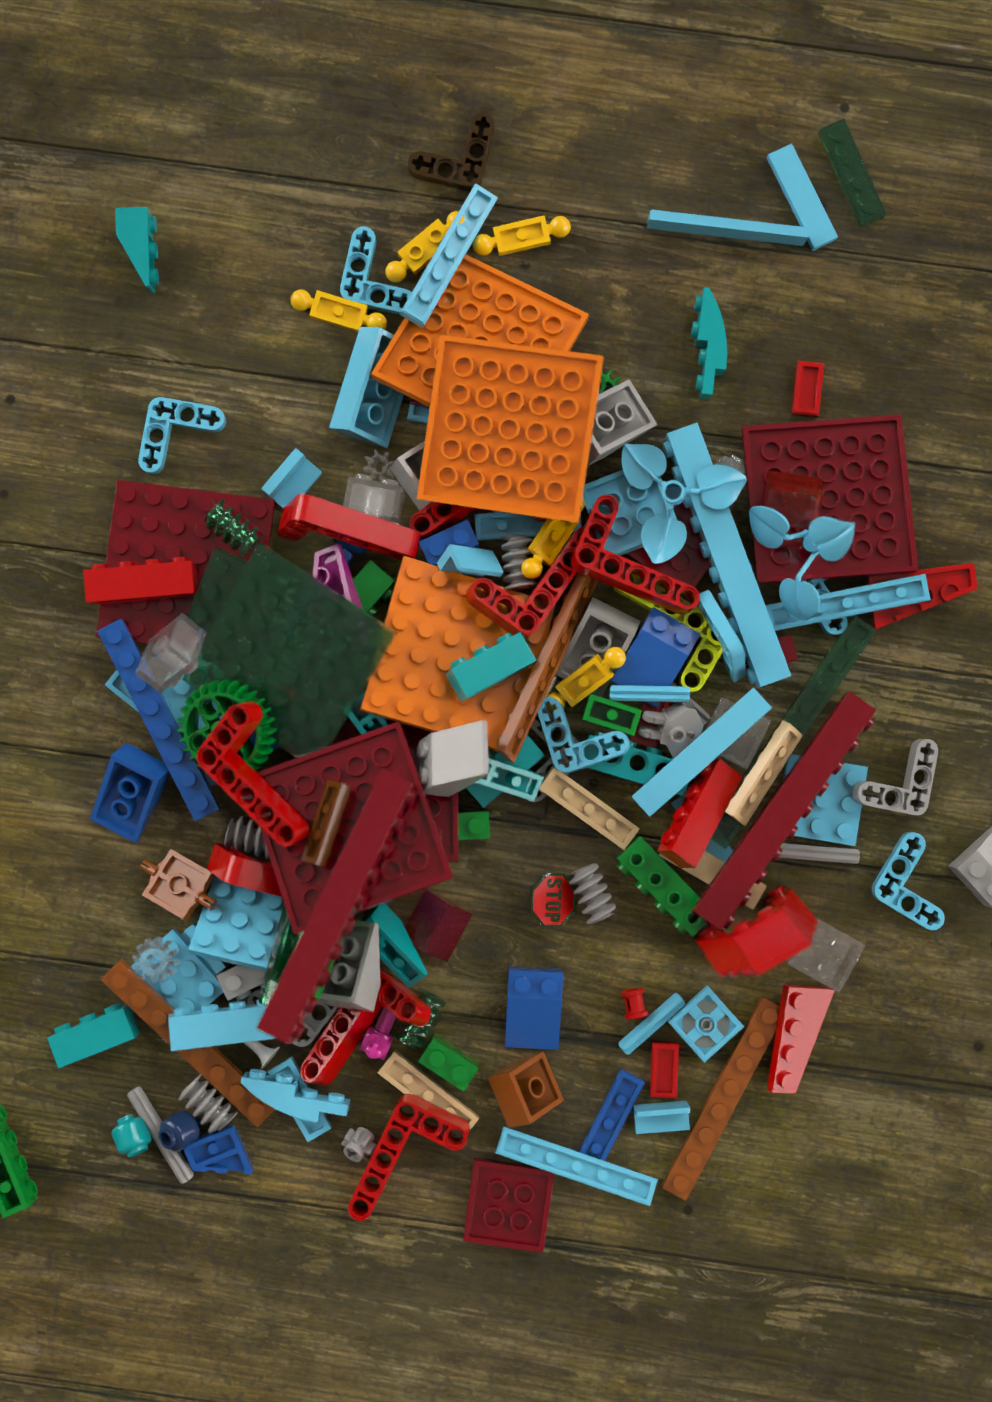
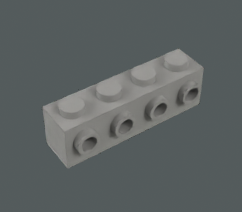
M301 933L276 946L268 972L235 965L218 974L216 977L227 1000L234 997L237 1001L242 1000L252 994L250 989L260 985L261 989H264L276 983L274 978L283 974Z

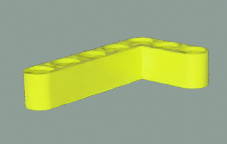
M636 574L629 575L633 584H641L639 576ZM655 584L656 593L665 595V588ZM613 587L617 593L648 611L655 607L700 633L699 641L678 677V685L688 687L685 684V676L687 673L694 674L698 682L694 688H690V693L700 690L722 654L721 644L712 638V629L700 608L696 606L687 614L681 615L676 613L671 615L663 607ZM679 597L682 604L690 605V602ZM695 614L699 616L701 624L698 628H693L689 625V615ZM701 650L707 651L711 656L710 662L706 665L698 660V653Z

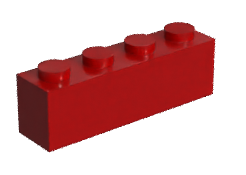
M174 557L172 562L162 563L161 559L145 560V565H135V562L118 563L119 567L108 568V564L92 565V569L83 570L86 603L92 605L199 596L197 564L189 561L188 557Z
M714 759L697 774L693 784L687 788L685 792L686 797L682 805L675 811L673 815L674 820L669 829L662 835L661 844L657 851L680 868H696L743 776L721 759Z

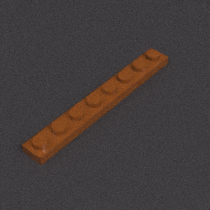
M579 572L575 574L572 587L563 599V606L558 616L553 620L550 634L544 640L541 653L531 667L528 681L520 690L519 700L509 714L505 730L498 737L496 751L504 760L512 763L515 762L598 580Z
M121 958L102 977L101 981L171 1046L168 1015L174 1014L175 1008ZM215 1046L176 1050L256 1127L275 1110L241 1084V1077L244 1073Z
M763 996L760 997L661 1185L663 1189L685 1201L687 1200L776 1032L780 1005Z

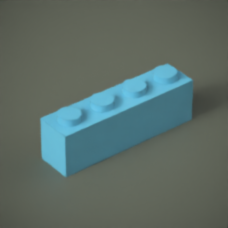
M271 998L258 999L257 1004L246 1005V1001L231 1002L229 1007L218 1008V1004L201 1006L202 1010L191 1011L190 1007L174 1009V1014L168 1015L171 1051L276 1039L256 1029Z

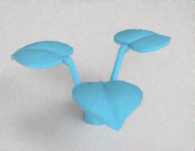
M625 444L623 446L621 460L627 481L633 487L640 490L650 488L655 481L663 487L662 495L668 503L667 519L662 516H653L644 523L641 529L642 544L654 564H659L673 558L686 542L687 531L684 523L672 520L674 505L680 504L684 500L686 493H702V502L707 507L721 510L735 502L747 481L744 474L732 467L710 465L703 468L697 475V483L700 488H684L679 481L671 480L665 482L658 478L664 474L667 467L666 457L659 448L648 444Z
M754 506L749 511L752 532L760 544L768 548H778L782 545L783 539L792 540L803 537L804 548L812 552L796 575L795 580L786 578L781 582L779 588L780 599L784 607L795 617L808 621L819 609L820 596L816 588L809 582L801 581V577L818 554L828 561L841 559L851 545L855 524L839 521L831 517H818L811 522L809 531L805 529L802 532L789 535L786 534L789 530V522L780 512L764 506Z

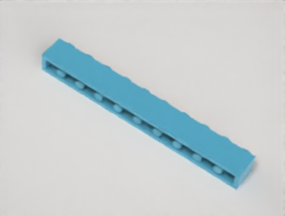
M694 423L667 433L664 438L665 442L662 443L666 457H671L674 467L671 468L673 477L684 488H700L697 483L698 473L703 468L713 465L698 423ZM686 493L683 504L685 508L690 507L693 515L690 518L692 528L695 533L699 532L702 540L699 543L700 550L704 558H709L711 568H709L710 577L713 583H718L721 593H718L720 604L723 609L727 608L730 618L727 620L737 634L744 649L745 658L749 666L746 669V673L750 683H755L756 688L790 677V670L729 507L714 510L702 502V493Z

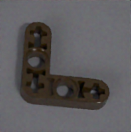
M478 113L473 117L462 161L417 151L411 154L408 159L409 173L412 177L419 180L471 191L475 183L481 186L494 135L493 118L487 113ZM482 122H486L488 128L484 129L483 139L478 138L479 126ZM474 146H480L484 149V154L480 158H474L470 155L469 151ZM419 160H422L426 167H421L420 171L416 170L414 164H418ZM432 162L435 163L434 166H433V172H434V174H430V168H432V165H431ZM443 165H448L452 168L453 172L449 177H441L438 174V169ZM471 165H474L475 178L477 179L467 182L466 176H469Z

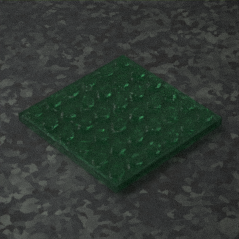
M258 543L182 680L196 690L202 685L229 679L230 683L239 681L240 687L248 684V693L257 690L255 698L257 700L265 698L262 706L263 708H271L267 713L268 718H275L270 723V727L277 729L276 732L270 734V736L276 739L274 743L298 758L331 746L397 632L265 544ZM230 698L233 705L239 704L238 702Z

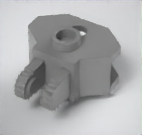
M689 700V702H675L668 709L662 708L661 712L644 711L642 719L658 725L657 727L641 726L639 727L638 734L646 738L658 739L661 744L667 745L672 757L675 758L701 735L704 725L692 701Z

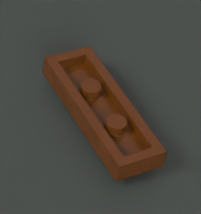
M327 780L301 859L302 861L322 867L326 866L327 860L331 855L335 835L340 828L344 807L349 800L351 786Z

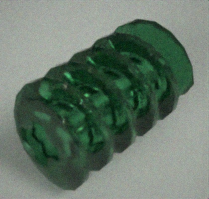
M222 499L208 512L205 518V527L208 530L214 529L215 536H223L222 541L225 544L231 542L230 548L234 551L239 549V555L242 558L246 557L258 546L264 534L257 537L256 534L259 528L256 526L249 530L248 527L251 521L248 519L241 523L240 520L243 514L238 513L232 516L234 507L230 506L224 509L226 500Z
M418 988L422 994L417 996L428 1004L431 1010V1017L425 1025L419 1027L409 1023L408 1025L399 1024V1028L404 1031V1034H395L394 1037L412 1048L421 1049L420 1047L428 1045L425 1037H431L433 1034L429 1027H436L437 1021L433 1017H440L442 1014L437 1007H445L446 1002L440 996L428 990Z

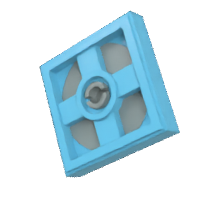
M708 985L668 1020L669 1024L704 1063L744 1028L741 1022Z

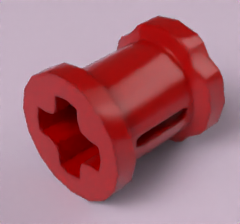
M643 987L620 992L621 996L624 997L627 1012L625 1019H637L649 1015L648 1010L644 1006Z

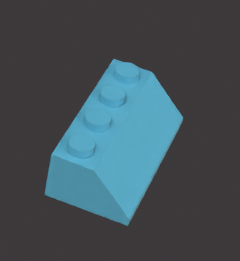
M360 327L329 428L347 437L388 448L404 394L372 379L371 373L394 335L380 327Z

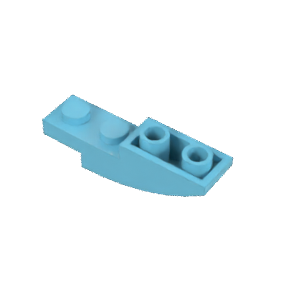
M250 1069V1072H245L241 1077V1084L261 1101L276 1110L302 1120L318 1123L321 1112L347 1116L351 1099H346L345 1095L334 1092L329 1093L328 1096L318 1094L317 1090L303 1088L302 1091H297L299 1080L293 1079V1076L290 1074L278 1073L276 1076L266 1075L264 1070Z

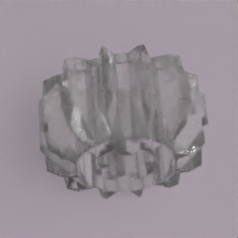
M161 936L156 937L154 941L151 938H147L144 940V945L140 944L136 947L139 954L134 955L132 960L139 962V965L134 967V971H143L140 977L142 980L150 975V982L152 984L156 983L158 978L165 982L168 980V975L173 976L176 973V969L173 966L180 964V960L173 958V956L179 951L177 948L172 951L169 949L172 945L171 940L163 944ZM159 957L161 962L153 963L152 958Z

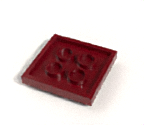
M682 501L680 504L674 505L673 510L677 521L684 523L687 538L682 549L673 558L659 564H654L644 547L626 553V555L638 564L695 587L711 564L709 558H704L700 550L699 543L702 540L699 532L695 533L692 528L690 518L693 515L690 507L685 508Z
M474 1158L463 1241L543 1253L554 1173L531 1165Z

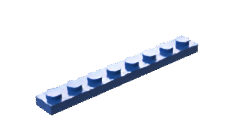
M119 619L98 630L100 638L194 821H199L220 810L221 808L201 769H196L198 765L196 759L189 761L192 754L190 751L183 752L187 745L186 742H179V739L184 736L182 732L177 731L179 726L125 621Z

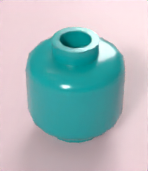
M133 1114L117 1120L118 1125L112 1130V1137L120 1154H127V1157L130 1158L149 1149L147 1145L151 1142L152 1137L141 1117L134 1118Z

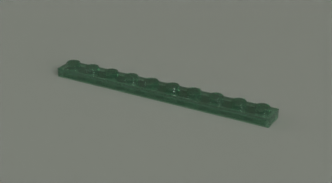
M852 616L843 633L836 639L742 775L743 778L733 797H735L745 777L754 767L759 755L764 751L774 731L780 726L782 721H786L794 726L803 735L800 741L803 739L877 632L876 629L858 616ZM724 812L711 840L723 849H727L742 827V824Z

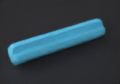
M612 685L610 687V700L689 702L690 688L681 686Z
M674 993L618 1043L619 1047L627 1055L631 1054L681 1010L686 1004L678 993Z

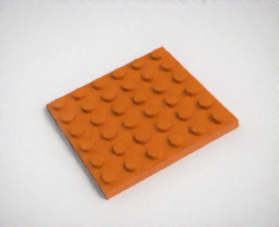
M465 254L424 327L421 328L404 318L372 371L371 377L430 407L440 335L570 351L585 326L589 314Z
M440 335L417 499L579 523L604 356Z
M403 556L360 711L396 722L400 721V723L433 733L481 720L487 721L488 749L496 751L498 737L505 730L509 714L519 700L520 690L526 685L533 664L461 703L445 675L452 669L450 664L462 657H465L466 661L475 656L473 653L475 650L486 644L489 648L497 645L496 639L508 632L468 603L466 592L477 580L476 578L454 571H440L438 566ZM475 588V593L478 597L486 598V593L483 589ZM504 590L522 604L529 596L514 590ZM535 598V606L539 609H544L543 602ZM497 604L500 613L508 614V609L505 605ZM555 605L539 628L525 639L536 661L541 653L542 644L547 639ZM523 619L519 620V624L522 629H530L529 623Z

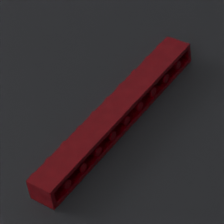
M851 691L842 696L691 909L692 913L718 931H721L723 927L725 929L730 927L736 918L733 913L739 905L743 907L750 899L752 894L749 890L754 883L760 884L767 874V871L764 869L770 861L774 863L781 855L783 849L780 846L785 839L791 840L798 830V827L795 825L801 817L805 819L812 811L814 806L811 802L816 795L822 796L829 786V783L826 781L830 775H836L845 763L842 761L844 755L847 752L852 753L860 742L857 737L861 731L866 732L875 721L872 717L876 711L875 708Z
M382 769L256 1029L286 1044L293 1043L294 1039L298 1040L301 1037L305 1028V1024L302 1022L306 1014H311L317 1004L318 998L315 997L319 987L323 988L330 977L331 972L328 969L332 960L336 962L342 952L343 946L340 944L344 935L351 933L356 922L353 917L357 909L361 910L368 898V894L365 892L370 883H375L380 873L378 865L382 857L386 858L391 851L393 843L390 840L394 832L398 833L404 824L405 817L402 815L406 807H411L416 799V786L412 782Z

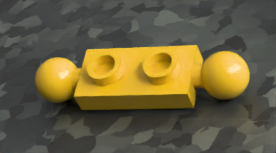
M459 211L451 212L447 217L445 225L437 219L401 248L397 253L402 260L400 262L392 261L387 265L385 270L386 277L391 282L398 283L404 280L407 269H410L416 275L427 266ZM462 216L458 224L464 222V216Z
M545 216L493 227L494 237H490L487 234L476 236L473 241V249L478 255L485 256L490 254L493 248L497 247L499 256L541 247L550 244L549 235L551 234L557 238L567 236L571 225L564 216L553 218L550 224H546Z
M302 289L296 290L291 295L292 307L298 311L311 309L309 316L312 319L357 333L363 325L367 327H380L384 330L387 327V320L383 314L372 313L366 315L368 311L367 305L318 290L315 298H311L310 294Z
M584 498L582 500L581 511L584 509L585 506ZM547 518L528 547V550L534 556L522 563L521 571L523 575L528 579H535L542 573L543 567L541 563L551 566L578 523Z
M618 647L609 648L605 652L604 660L596 654L555 686L560 693L553 692L547 695V697L557 699L561 702L563 709L566 701L571 707L575 706L613 677L614 673L610 668L616 669L623 666L626 660L624 651ZM550 703L547 704V710L550 713L557 709L556 706H552Z

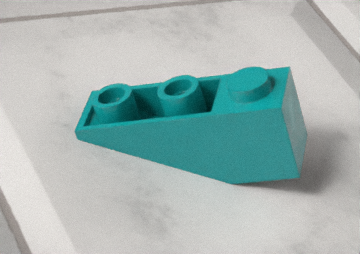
M148 207L115 208L116 235L143 283L151 294H155V285L159 284L158 270L154 268V259L158 258L157 243L154 242L153 233H157L156 216L151 214Z

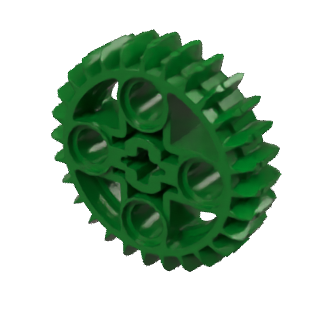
M229 679L223 681L216 680L210 684L202 685L199 689L191 693L192 696L185 700L186 706L180 709L184 715L177 719L183 723V726L177 729L178 732L184 733V737L179 739V742H186L187 745L183 752L190 751L192 754L189 761L196 759L197 752L204 743L202 736L207 739L219 723L218 717H223L227 710L233 706L231 698L239 704L249 701L256 702L262 709L261 722L255 728V746L249 737L239 750L242 754V759L255 771L261 768L262 764L269 759L267 755L274 750L270 745L276 739L270 736V734L277 730L270 727V723L275 720L274 717L268 718L267 716L271 708H263L262 706L265 698L257 700L255 698L257 690L248 693V684L240 687L239 681L230 683ZM212 701L216 703L217 710L213 708ZM243 711V716H244V718H245V720H246V714H245V712ZM199 714L206 727L200 730L198 726Z

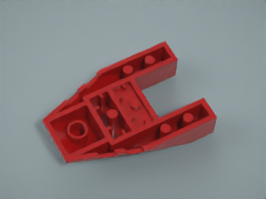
M779 885L768 891L769 896L763 899L767 907L757 913L759 917L751 922L744 920L733 927L734 931L730 934L724 930L718 931L710 925L697 932L699 936L694 938L709 966L720 977L728 975L727 972L731 977H736L740 974L739 971H741L743 976L760 975L811 946L814 937L812 933L816 931L815 925L818 924V921L791 888L787 886L783 888L782 885Z

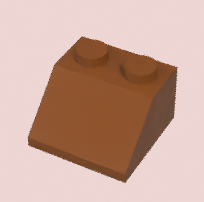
M544 1051L507 1065L488 1077L508 1128L531 1124L564 1101Z

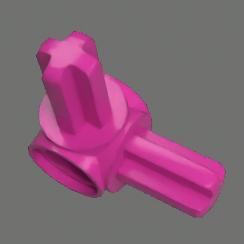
M384 1006L375 1027L371 1026L368 1028L359 1049L365 1052L371 1059L380 1058L384 1060L393 1040L390 1031L396 1016Z

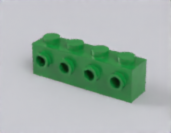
M637 835L625 850H622L616 856L619 861L616 866L627 877L632 874L638 880L635 886L645 896L650 893L657 900L654 905L664 916L669 912L676 919L672 924L683 935L688 932L693 937L706 924L705 921L691 912V909L700 897L641 836Z
M0 1104V1212L2 1217L5 1218L30 1207L38 1199V1190L35 1182L29 1178L26 1171V1159L18 1151L16 1134L12 1129H9L6 1121V1110Z

